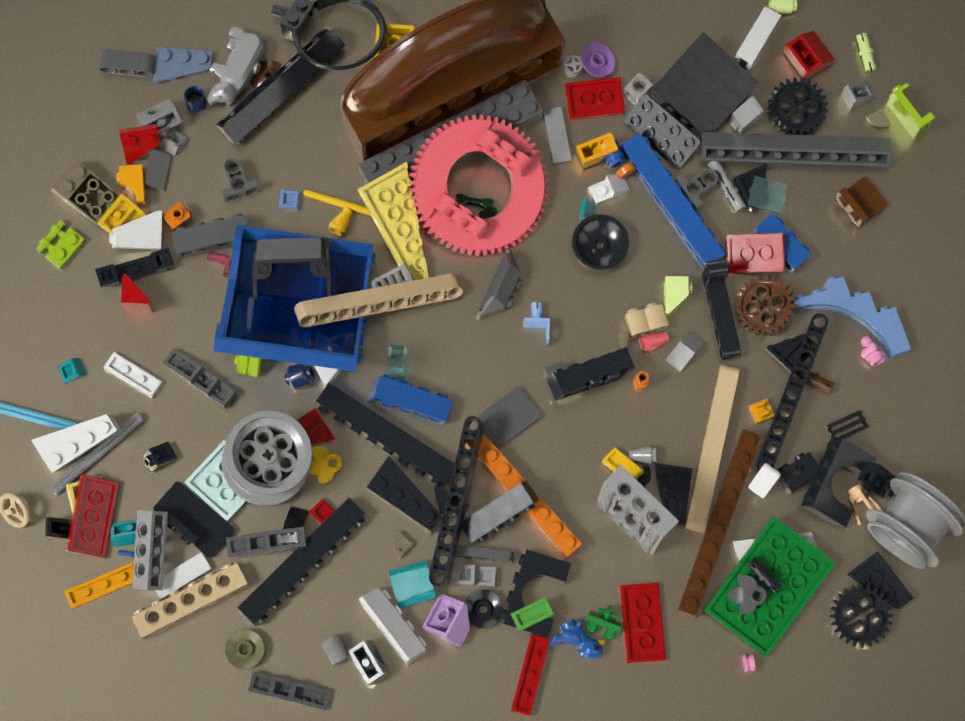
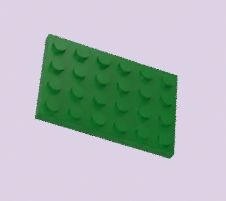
M772 516L703 610L763 656L767 657L836 563L775 516ZM755 556L766 569L769 568L771 570L770 573L782 584L774 594L762 581L759 582L758 576L746 565ZM738 575L751 576L755 579L757 585L762 586L767 592L766 601L761 605H757L750 614H740V604L732 602L727 596L730 590L739 586ZM758 591L754 592V598L758 599L760 597Z

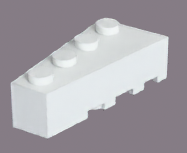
M110 413L31 441L53 473L120 431L121 428Z

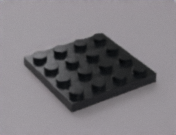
M703 32L655 84L653 89L681 115L690 120L691 124L702 133L714 132L759 82Z

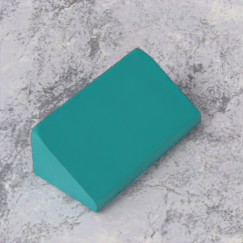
M137 519L111 524L110 532L113 547L135 544Z

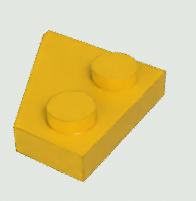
M120 194L98 220L97 224L110 234L112 229L146 216V214L126 196Z

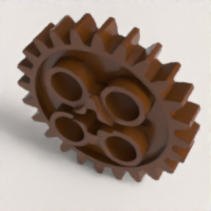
M758 275V281L751 278V285L744 283L746 289H739L742 296H736L740 302L734 303L736 307H739L735 313L741 315L737 320L740 322L744 321L741 326L744 328L748 327V332L751 333L754 330V334L758 336L761 331L763 337H766L768 332L770 336H773L774 330L780 334V327L787 329L785 323H792L789 317L796 315L792 312V309L797 308L796 305L792 304V302L796 301V298L790 297L794 291L788 290L790 287L788 284L783 285L784 280L780 279L777 282L776 276H773L770 280L769 275H765L763 280ZM762 289H767V294L764 297H760L759 292ZM754 296L768 304L780 314L776 315L752 300V297ZM782 298V305L775 307V301ZM751 305H756L754 313H749ZM771 314L772 320L769 323H765V317Z

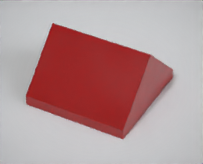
M124 274L122 276L121 304L125 312L152 313L155 311L152 302Z

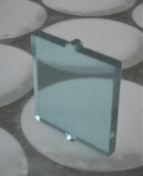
M755 176L752 188L749 189L750 196L747 205L779 215L782 203L785 201L786 185Z

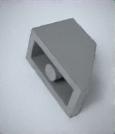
M754 96L750 97L731 115L730 123L740 133L758 124L764 112Z

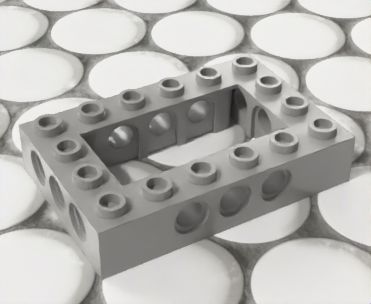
M622 465L604 481L597 500L599 508L605 513L608 511L613 516L612 520L619 527L622 525L627 530L626 534L632 540L636 538L641 543L640 547L647 554L650 552L653 555L669 539L679 521ZM635 501H643L645 507L642 509ZM618 504L622 508L620 511L614 509ZM656 514L657 517L653 520L649 515ZM629 515H634L632 518H633L637 523H636V524H630V523L627 521V517H628Z

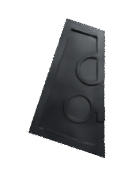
M654 463L661 504L679 521L678 526H685L693 469Z
M878 551L847 574L865 588L870 585V591L878 588L876 594L884 593L882 599H889L888 603L898 610L914 598Z

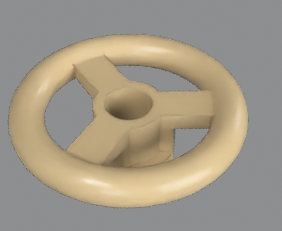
M13 493L3 494L0 497V511L3 517L15 527H25L30 521L27 501ZM10 499L11 506L6 509L5 500ZM10 514L17 516L22 522L14 520Z

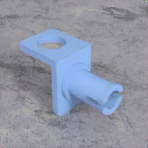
M537 302L531 303V318H524L523 327L546 328V345H549L550 318H543L544 304L542 302L538 303V309H536Z

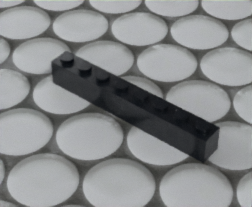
M325 26L302 48L313 60L327 65L333 56H337L342 52L345 44L333 28ZM296 52L222 118L216 126L230 142L235 145L242 142L250 131L257 129L263 119L270 117L274 112L273 110L283 105L292 93L298 92L301 89V85L311 80L315 76L314 73L322 68L308 63Z
M328 382L316 400L319 411L326 415L330 413L334 416L333 419L341 425L347 424L356 435L361 433L367 437L366 441L374 446L378 444L387 455H395L404 466L408 467L410 465L414 467V472L422 477L426 475L431 478L430 482L432 484L446 488L451 480L455 463Z
M348 498L305 540L306 547L297 548L237 607L238 610L254 626L263 624L268 618L267 614L271 610L276 611L282 605L281 600L285 596L290 597L296 591L295 586L299 582L303 584L310 577L308 573L313 568L317 570L324 563L323 559L327 555L331 556L338 549L337 545L341 541L345 542L352 535L350 532L355 527L358 529L366 521L364 519L366 517L365 512Z

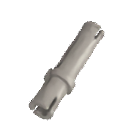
M711 161L708 166L718 174V182L726 193V199L730 200L736 212L744 210L747 205L741 198L739 189L735 188L720 161Z

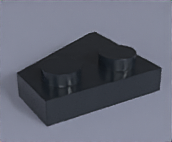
M766 164L733 178L750 212L768 204Z
M805 333L774 345H768L765 348L790 374ZM810 338L807 339L810 345H816ZM803 354L800 357L801 361L804 362L809 355Z

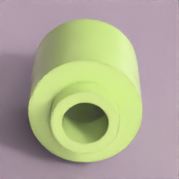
M769 0V9L776 11L778 14H791L797 10V0Z

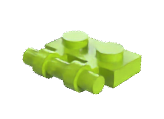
M61 220L56 225L53 224L50 228L51 231L45 238L42 237L39 241L40 244L36 248L41 254L45 249H48L50 252L46 255V258L60 269L66 265L86 241L71 228L64 233L62 228L66 224ZM59 236L61 239L53 246L51 244L52 240Z

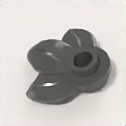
M738 575L739 586L730 590L727 596L732 602L740 604V614H750L757 605H761L766 601L767 592L762 586L757 585L755 579L751 576ZM756 591L760 593L758 599H755L753 596Z

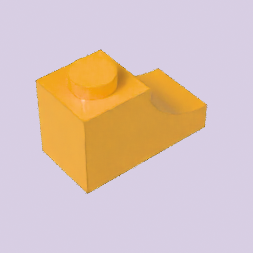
M611 132L576 146V153L583 169L601 162L605 157L618 151Z
M142 164L119 166L120 172L116 173L117 184H120L122 189H127L135 195L138 206H146L145 175Z

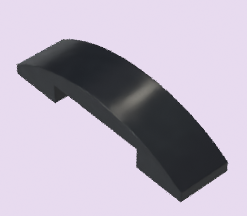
M169 248L152 252L149 256L118 265L110 264L96 268L95 271L100 287H109L122 284V276L124 274L132 281H136L174 267Z

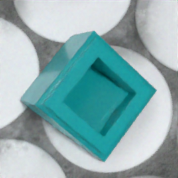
M586 198L582 199L579 215L580 221L595 215L596 205Z
M71 358L58 366L65 384L86 376V371L80 358Z

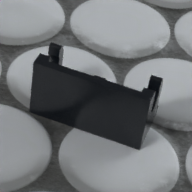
M866 461L857 480L879 497L883 498L889 488L888 496L891 498L894 495L890 487V481L896 478V476L882 465Z

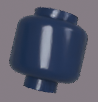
M291 365L287 369V374H285L287 385H291L294 389L310 386L312 380L315 379L311 365Z

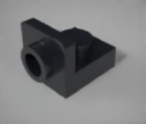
M168 441L148 449L143 455L144 463L151 472L177 459Z

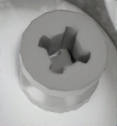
M571 55L565 61L564 71L569 77H578L583 70L581 58L577 55Z

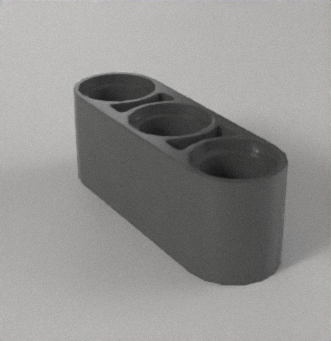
M102 50L99 70L106 73L150 77L153 76L155 56L147 53Z

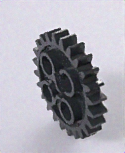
M794 77L792 82L787 78L785 84L780 82L779 88L774 87V93H770L769 96L772 100L767 102L770 105L767 112H772L769 119H775L772 125H780L778 131L784 128V134L790 131L791 135H795V133L803 135V132L809 135L810 129L815 133L817 127L821 128V121L826 120L824 115L828 113V110L825 109L828 106V102H823L827 96L820 95L823 89L817 90V83L812 86L810 85V79L805 83L803 77L800 82H797L796 77ZM795 92H802L804 97H797ZM811 98V100L803 103L806 99ZM786 102L788 103L789 107L784 108L780 105V103ZM806 107H813L815 112H809ZM791 112L787 117L784 116V114ZM791 117H798L800 122H793Z
M860 584L859 589L856 590L855 586L852 585L851 592L845 588V595L838 593L840 600H833L837 606L830 607L831 610L835 611V614L829 615V617L835 618L831 625H837L834 633L840 631L839 639L846 637V644L852 640L853 647L857 645V642H860L861 648L864 647L865 642L871 647L872 640L878 644L879 640L877 637L880 636L885 639L883 632H890L886 626L893 625L888 620V618L894 616L888 613L893 607L886 606L889 599H882L884 593L876 594L878 588L870 591V585H868L865 590L862 584ZM862 597L870 599V606L868 608L860 606L859 600ZM873 606L877 607L876 610L865 616V621L859 619L849 626L846 625L848 621L858 616L859 610L865 612ZM845 607L853 609V616L851 618L843 616L842 611ZM872 614L880 616L881 621L878 625L871 624L870 616ZM855 624L863 626L864 631L861 635H856L853 632Z

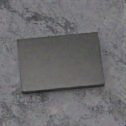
M517 386L477 417L484 423V435L497 449H500L540 419L542 415L521 388ZM474 421L473 423H474V424L477 426V428H478V425H479L478 421Z

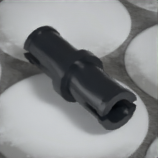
M756 556L746 564L758 576L759 582L762 581L772 594L782 586L770 573L771 570L769 568L766 569Z

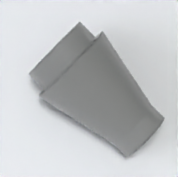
M650 445L629 450V459L632 461L647 464L657 462V447Z

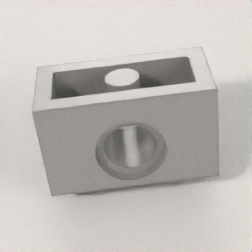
M170 99L136 115L141 126L157 124L159 134L182 122Z

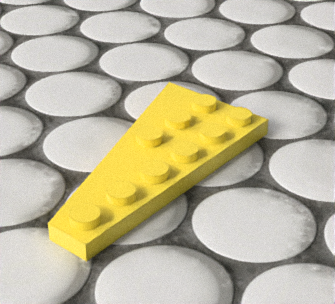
M405 162L357 190L398 266L406 263L414 280L429 278L422 250V238H420L418 229L417 214L415 215L416 207H412L415 201L410 200L412 192H409V189H411L409 182L411 180L408 176V165Z

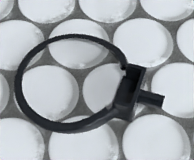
M295 0L290 9L276 4L273 5L271 14L283 18L280 23L282 36L293 41L297 54L308 63L322 69L347 70L358 67L378 53L386 37L385 19L380 10L369 0ZM342 2L356 3L367 8L377 19L380 33L376 45L366 56L353 64L330 66L313 60L305 53L296 31H298L307 15L313 16L315 9L320 11L328 6Z

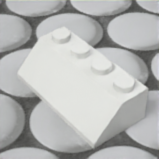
M377 587L359 598L360 604L406 665H409L426 652L424 648L426 643L420 635L418 637L412 632L414 627L408 620L405 622L402 619L401 615L403 613L397 605L392 606L389 602L391 597L386 590L383 589L381 591Z

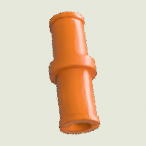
M640 371L634 377V388L636 390L639 388V391H642L648 386L649 374L647 372L644 374V371Z

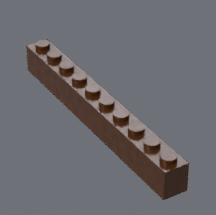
M745 429L740 433L676 612L693 619L697 617L761 438L759 434Z

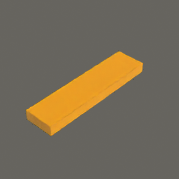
M134 561L65 590L64 592L71 609L133 584Z

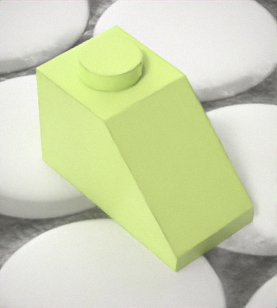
M665 276L664 312L666 318L687 300L688 295L692 293V282H688V276Z

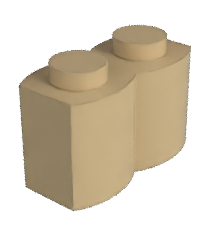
M651 303L646 305L645 309H630L624 317L632 339L642 337L643 334L666 330L669 326L662 304Z

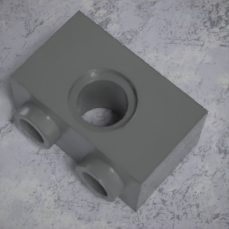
M363 640L348 651L368 685L377 684L392 674L372 640Z

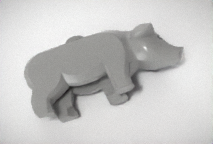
M240 27L231 28L229 36L234 38H230L227 49L232 50L227 63L214 62L210 68V72L220 77V82L211 89L207 96L210 106L216 102H226L227 105L232 104L236 96L249 84L254 73L257 74L259 72L260 61L265 53V38L255 33L245 32Z

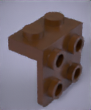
M867 177L861 178L847 189L844 187L836 196L840 207L845 209L851 221L856 223L858 227L887 206L886 200Z

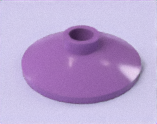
M591 42L582 49L581 62L588 73L595 77H606L612 73L615 67V58L607 46L599 42Z

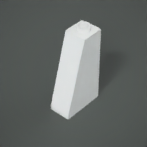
M764 7L734 58L748 73L752 70L781 17L776 11Z

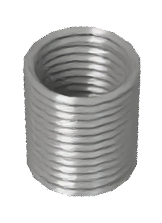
M336 634L322 642V646L333 666L351 657L340 634Z

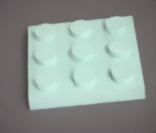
M223 440L184 483L228 522L247 501L236 495L225 480L222 470V454L226 441ZM253 466L247 469L248 473L252 475L258 473V470Z

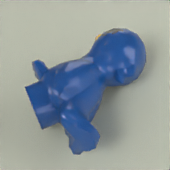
M572 619L560 626L563 632L552 637L550 646L554 647L559 642L580 646L577 653H580L582 657L594 660L602 655L605 640L590 638L582 627L585 620L576 623L575 619Z

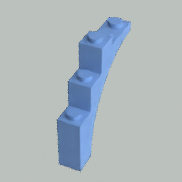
M832 276L823 285L824 291L821 288L812 291V294L808 296L804 294L796 296V301L792 302L793 305L797 306L796 309H792V312L804 309H827L853 317L876 335L883 344L890 359L907 354L911 350L896 308L886 306L880 308L877 312L870 292L863 293V291L852 294L853 297H851L844 276L839 278Z

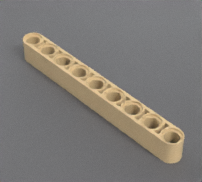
M445 274L302 301L295 305L294 311L300 326L310 327L451 300L460 297L463 289L455 274Z
M723 364L720 366L685 529L705 532L740 368Z

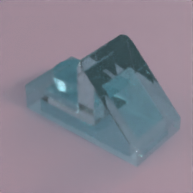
M388 345L387 374L393 376L396 381H406L407 346Z

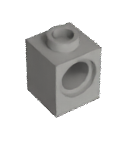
M638 73L624 88L623 95L636 105L643 95L649 94L652 91V80L648 76ZM641 85L643 86L644 90L637 91L635 89V86Z

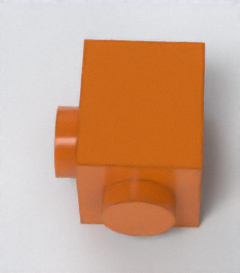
M180 202L162 214L163 221L172 232L176 228L185 227L193 221L191 218L192 212L186 204L182 206Z

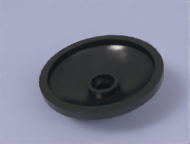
M597 214L585 218L577 225L572 237V248L576 258L584 266L593 270H608L616 267L625 258L629 248V237L625 227L617 219L608 215ZM601 243L603 248H597L596 244Z

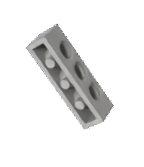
M137 510L132 589L163 590L168 512Z

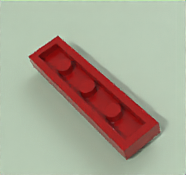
M531 634L511 708L512 712L530 716L550 639Z

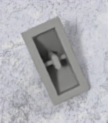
M867 82L847 85L841 94L849 111L875 99Z
M690 331L679 341L666 361L681 372L705 343Z

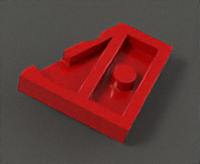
M157 124L119 129L126 164L132 163L161 144Z
M315 408L296 420L305 429L311 444L329 442L336 439Z

